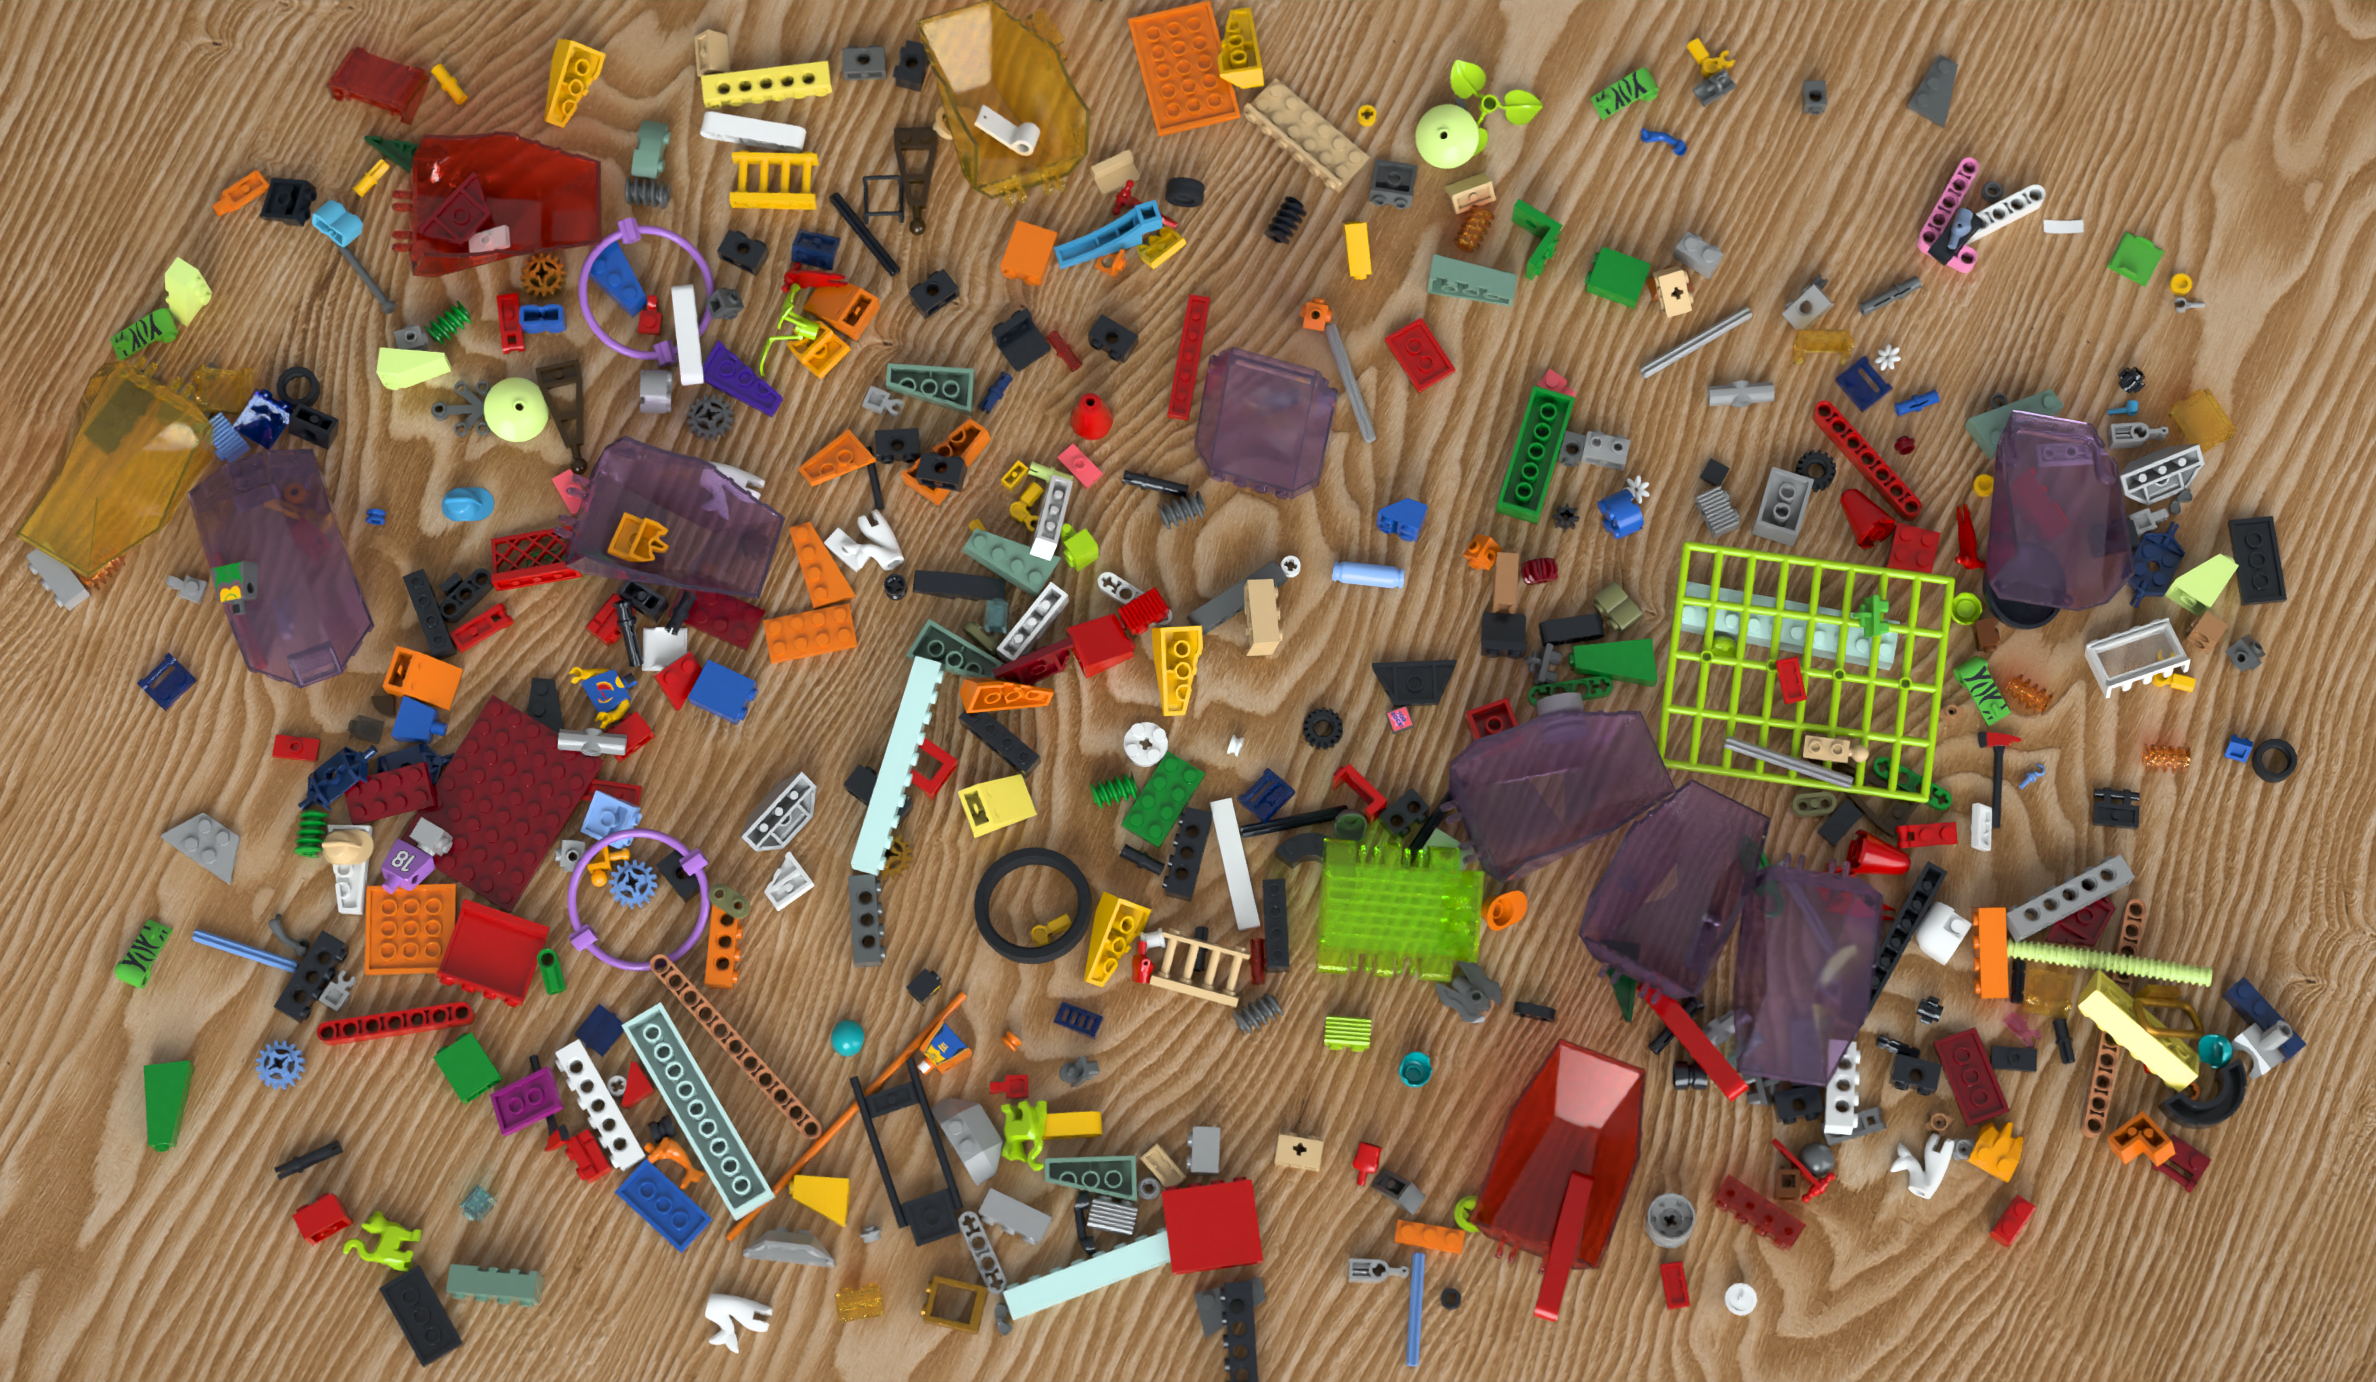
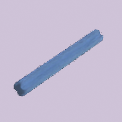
M196 929L192 937L196 942L291 973H295L299 967V962L200 929Z
M1419 1252L1413 1253L1406 1354L1407 1366H1418L1425 1264V1254Z

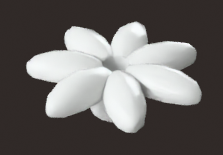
M1888 344L1885 351L1878 350L1881 357L1877 358L1875 363H1881V370H1884L1887 365L1890 369H1893L1894 361L1901 360L1896 355L1899 347L1892 349L1891 345Z
M1640 475L1636 477L1635 482L1627 478V483L1630 487L1624 489H1628L1634 498L1636 497L1637 502L1641 504L1642 496H1650L1644 490L1649 485V482L1641 483Z

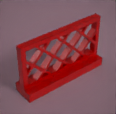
M576 524L491 539L493 569L491 582L497 592L582 577ZM572 532V538L567 544L560 540L564 533ZM549 536L552 538L546 547L538 543L543 537ZM528 540L531 544L524 551L517 547L521 541ZM556 542L563 546L557 555L549 551ZM508 544L510 547L503 555L497 552V545ZM535 546L543 550L536 559L528 555ZM515 549L521 555L513 563L507 557ZM568 550L573 553L574 560L563 561L561 559ZM546 554L554 558L547 565L540 563ZM525 557L532 561L528 568L522 569L518 566ZM504 561L511 565L506 572L499 573L498 568Z

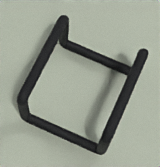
M900 175L864 176L862 178L864 186V223H869V216L898 215L900 223H903L902 177ZM898 179L899 211L868 212L867 180Z

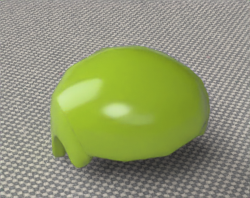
M1961 592L1953 597L1951 613L1953 621L1960 625H1971L1980 618L1982 604L1976 595L1969 592Z
M1726 636L1713 637L1711 652L1714 655L1735 657L1737 644L1733 639Z

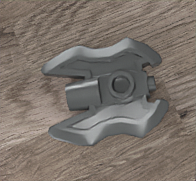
M1460 959L1457 963L1468 980L1459 975L1451 984L1456 991L1440 983H1437L1435 988L1443 1004L1459 1012L1464 1022H1484L1485 1017L1479 1013L1484 1010L1487 1012L1491 1008V1000H1494L1497 1005H1500L1502 1002L1500 985L1498 982L1488 979L1477 964Z

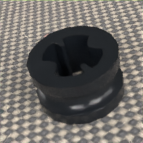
M1449 1288L1443 1291L1441 1294V1304L1448 1310H1454L1459 1307L1461 1295L1456 1289ZM1450 1293V1296H1452V1293L1456 1295V1303L1454 1305L1452 1303L1450 1305L1446 1304V1295Z

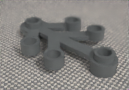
M482 380L477 383L476 389L480 395L487 396L490 386L488 382ZM459 381L454 387L456 393L459 396H463L472 405L447 406L444 402H436L431 408V413L438 421L446 420L449 415L471 414L464 422H459L454 426L456 435L464 437L467 435L468 430L484 415V403L468 389L465 382ZM482 385L487 386L484 391L479 390ZM460 386H465L463 391H458ZM443 407V411L440 413L436 412V409ZM482 421L476 425V431L480 436L489 434L490 428L487 422ZM481 426L487 427L483 432L479 431V428ZM459 427L465 428L463 432L457 431Z

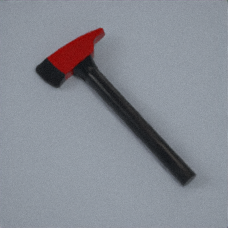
M1979 732V747H1993L1992 828L2000 829L2003 754L2006 747L2013 742H2021V738L2002 733Z
M538 1055L530 1056L529 1059L534 1073L541 1069ZM554 1114L546 1117L549 1138L547 1139V1146L544 1148L545 1152L561 1147L570 1138L566 1125L562 1124L558 1127Z

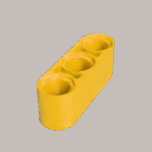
M1090 1111L1046 1115L1043 1140L1088 1138L1103 1135L1101 1112Z

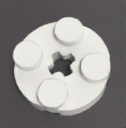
M1150 722L1134 724L1124 738L1126 755L1132 763L1141 767H1150L1163 759L1168 750V740L1165 731L1158 725ZM1145 739H1148L1149 743L1152 744V747H1147V750H1144L1140 744Z

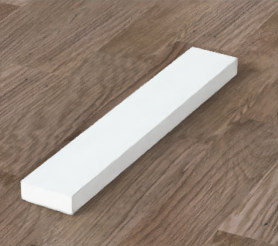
M1232 798L1210 802L1238 931L1260 927Z

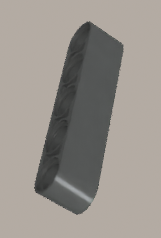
M1272 561L1188 615L1187 619L1192 626H1202L1203 636L1244 610V585L1247 580L1273 579L1274 586L1279 588L1288 578L1277 562Z

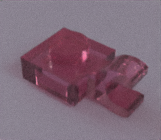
M2012 1012L2003 1021L2018 1038L2021 1037L2029 1048L2034 1046L2030 1036H2035L2038 1040L2043 1037L2039 1031L2029 1030V1027L2026 1025L2027 1021L2020 1014Z

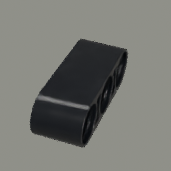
M1971 211L1973 213L1971 230L1967 235L1959 238L1956 249L1948 247L1951 237V224L1927 251L1943 266L1956 255L1984 223V220L1973 211Z
M483 568L475 570L442 601L439 609L445 621L452 624L457 623L493 589L494 586L491 582L489 571ZM487 577L488 580L485 584H478L480 578ZM467 592L472 593L469 599H462L463 594ZM449 608H456V611L453 614H446V611Z
M1599 613L1547 620L1538 624L1542 646L1544 647L1547 643L1558 646L1597 640L1605 636L1602 617Z

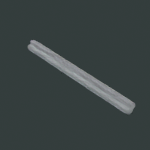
M1748 307L1742 308L1641 366L1639 370L1644 378H1648L1752 317V312Z
M1335 324L1327 325L1325 332L1365 443L1373 442L1376 440V435L1338 329Z
M1730 736L1726 738L1724 747L1845 788H1850L1853 782V777Z

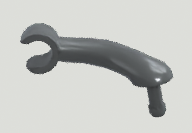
M276 914L275 919L269 920V927L279 941L295 949L298 956L306 955L309 941L307 939L296 941L290 938L283 930L279 921L281 914Z

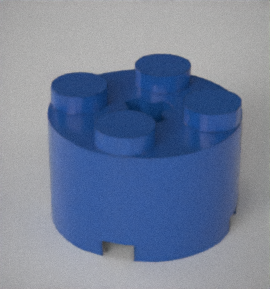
M1628 489L1621 490L1597 502L1598 509L1605 518L1602 521L1607 533L1611 531L1615 540L1643 529L1642 513L1638 504L1634 505L1631 501L1634 496Z

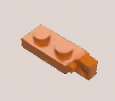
M256 169L224 190L219 197L220 201L212 205V208L218 217L228 211L232 213L267 191L270 185L259 170Z

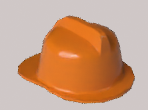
M1518 890L1502 895H1492L1485 900L1478 913L1488 923L1491 930L1499 931L1522 919L1527 910V898L1523 892Z

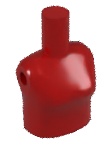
M1138 941L1137 954L1132 958V981L1137 983H1150L1151 973L1155 968L1151 960L1146 956L1147 941Z
M1363 1141L1359 1142L1352 1164L1355 1169L1359 1170L1356 1184L1365 1186L1368 1173L1374 1174L1377 1172L1382 1147Z

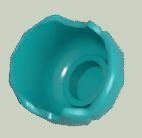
M848 1019L837 1023L831 1032L833 1050L841 1056L848 1057L859 1053L865 1039L862 1026L856 1021Z
M2221 1034L2202 1036L2198 1045L2200 1060L2210 1064L2211 1068L2227 1066L2232 1058L2231 1043Z
M1413 1051L1405 1055L1398 1067L1400 1079L1406 1086L1411 1088H1419L1428 1083L1433 1072L1430 1058L1420 1051Z

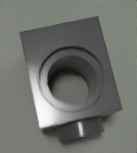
M1825 80L1804 81L1801 89L1803 113L1818 115L1824 112L1827 106ZM1810 96L1817 97L1819 101H1812Z
M1565 431L1558 462H1562L1567 467H1579L1587 436ZM1573 447L1577 450V453L1570 454L1566 449Z

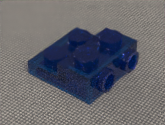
M255 388L244 404L243 410L232 424V428L270 450L289 423L293 410L287 401L282 399L277 401L272 398L273 394L267 389L262 388L260 391Z

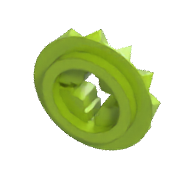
M1466 1196L1457 1203L1454 1215L1456 1223L1462 1230L1472 1233L1481 1231L1488 1225L1491 1211L1488 1203L1481 1197ZM1478 1206L1476 1215L1479 1217L1477 1219L1472 1218V1220L1467 1222L1469 1214L1466 1210L1472 1211Z

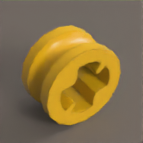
M1370 105L1360 107L1357 116L1358 122L1366 127L1373 125L1376 121L1377 112ZM1365 112H1370L1369 115L1373 116H1370L1369 119H1364L1365 116L1363 115Z

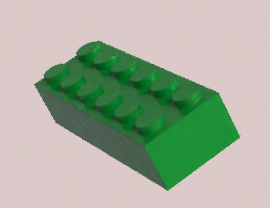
M1533 386L1497 503V513L1538 524L1575 397Z

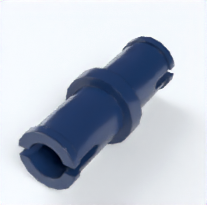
M1004 371L1000 373L993 386H989L987 389L988 393L978 405L980 410L986 411L987 414L991 413V410L997 401L1003 398L1004 391L1013 380L1011 375L1008 373L1005 375Z

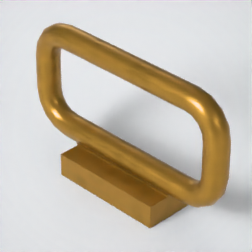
M2148 984L2133 996V1011L2139 1024L2148 1034L2156 1037L2199 1039L2204 1035V1026L2195 1008L2184 1000H2177L2182 994L2179 987ZM2142 1006L2183 1009L2189 1015L2195 1030L2154 1027L2149 1023Z

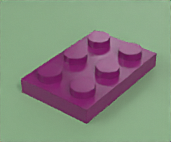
M548 1066L490 1094L501 1134L506 1137L564 1109L552 1069Z

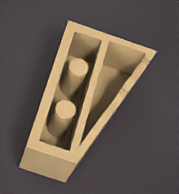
M1273 579L1247 580L1244 585V612L1247 614L1248 628H1245V635H1249L1250 647L1246 649V656L1272 655L1280 641H1282V628H1278L1280 608L1276 607L1278 588L1274 586Z

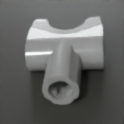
M2279 1020L2263 1032L2255 1022L2231 1042L2232 1052L2244 1050L2252 1056L2254 1066L2249 1074L2252 1080L2265 1074L2285 1059L2277 1048L2292 1037V1029L2288 1023Z

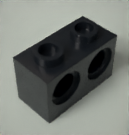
M1411 788L1379 814L1378 821L1394 840L1398 837L1402 839L1412 831L1410 828L1414 824L1420 825L1429 817L1427 814L1430 807ZM1409 805H1417L1420 810L1417 813H1411L1407 807ZM1398 818L1403 824L1400 827H1394L1390 821Z

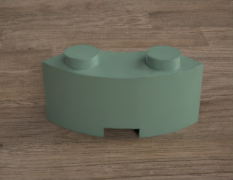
M643 120L637 135L638 147L634 149L631 175L657 179L660 172L664 171L665 160H663V154L666 145L670 143L671 132H668V124Z

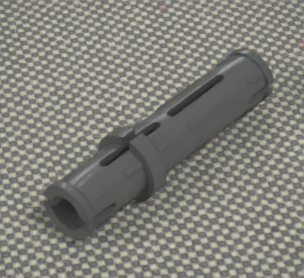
M1915 275L1900 284L1895 283L1892 288L1859 303V310L1863 316H1866L1897 299L1902 300L1906 297L1905 295L1922 288L1921 282Z

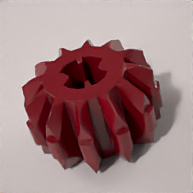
M1546 557L1528 560L1521 566L1522 578L1527 585L1545 584L1558 578V566L1554 558Z

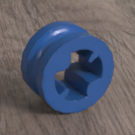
M368 509L366 511L368 515L366 518L367 523L373 525L385 524L386 520L383 517L386 516V511L381 509Z

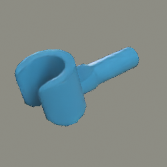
M2127 401L2126 407L2109 409L2107 413L2108 415L2125 413L2126 415L2134 416L2138 411V401Z

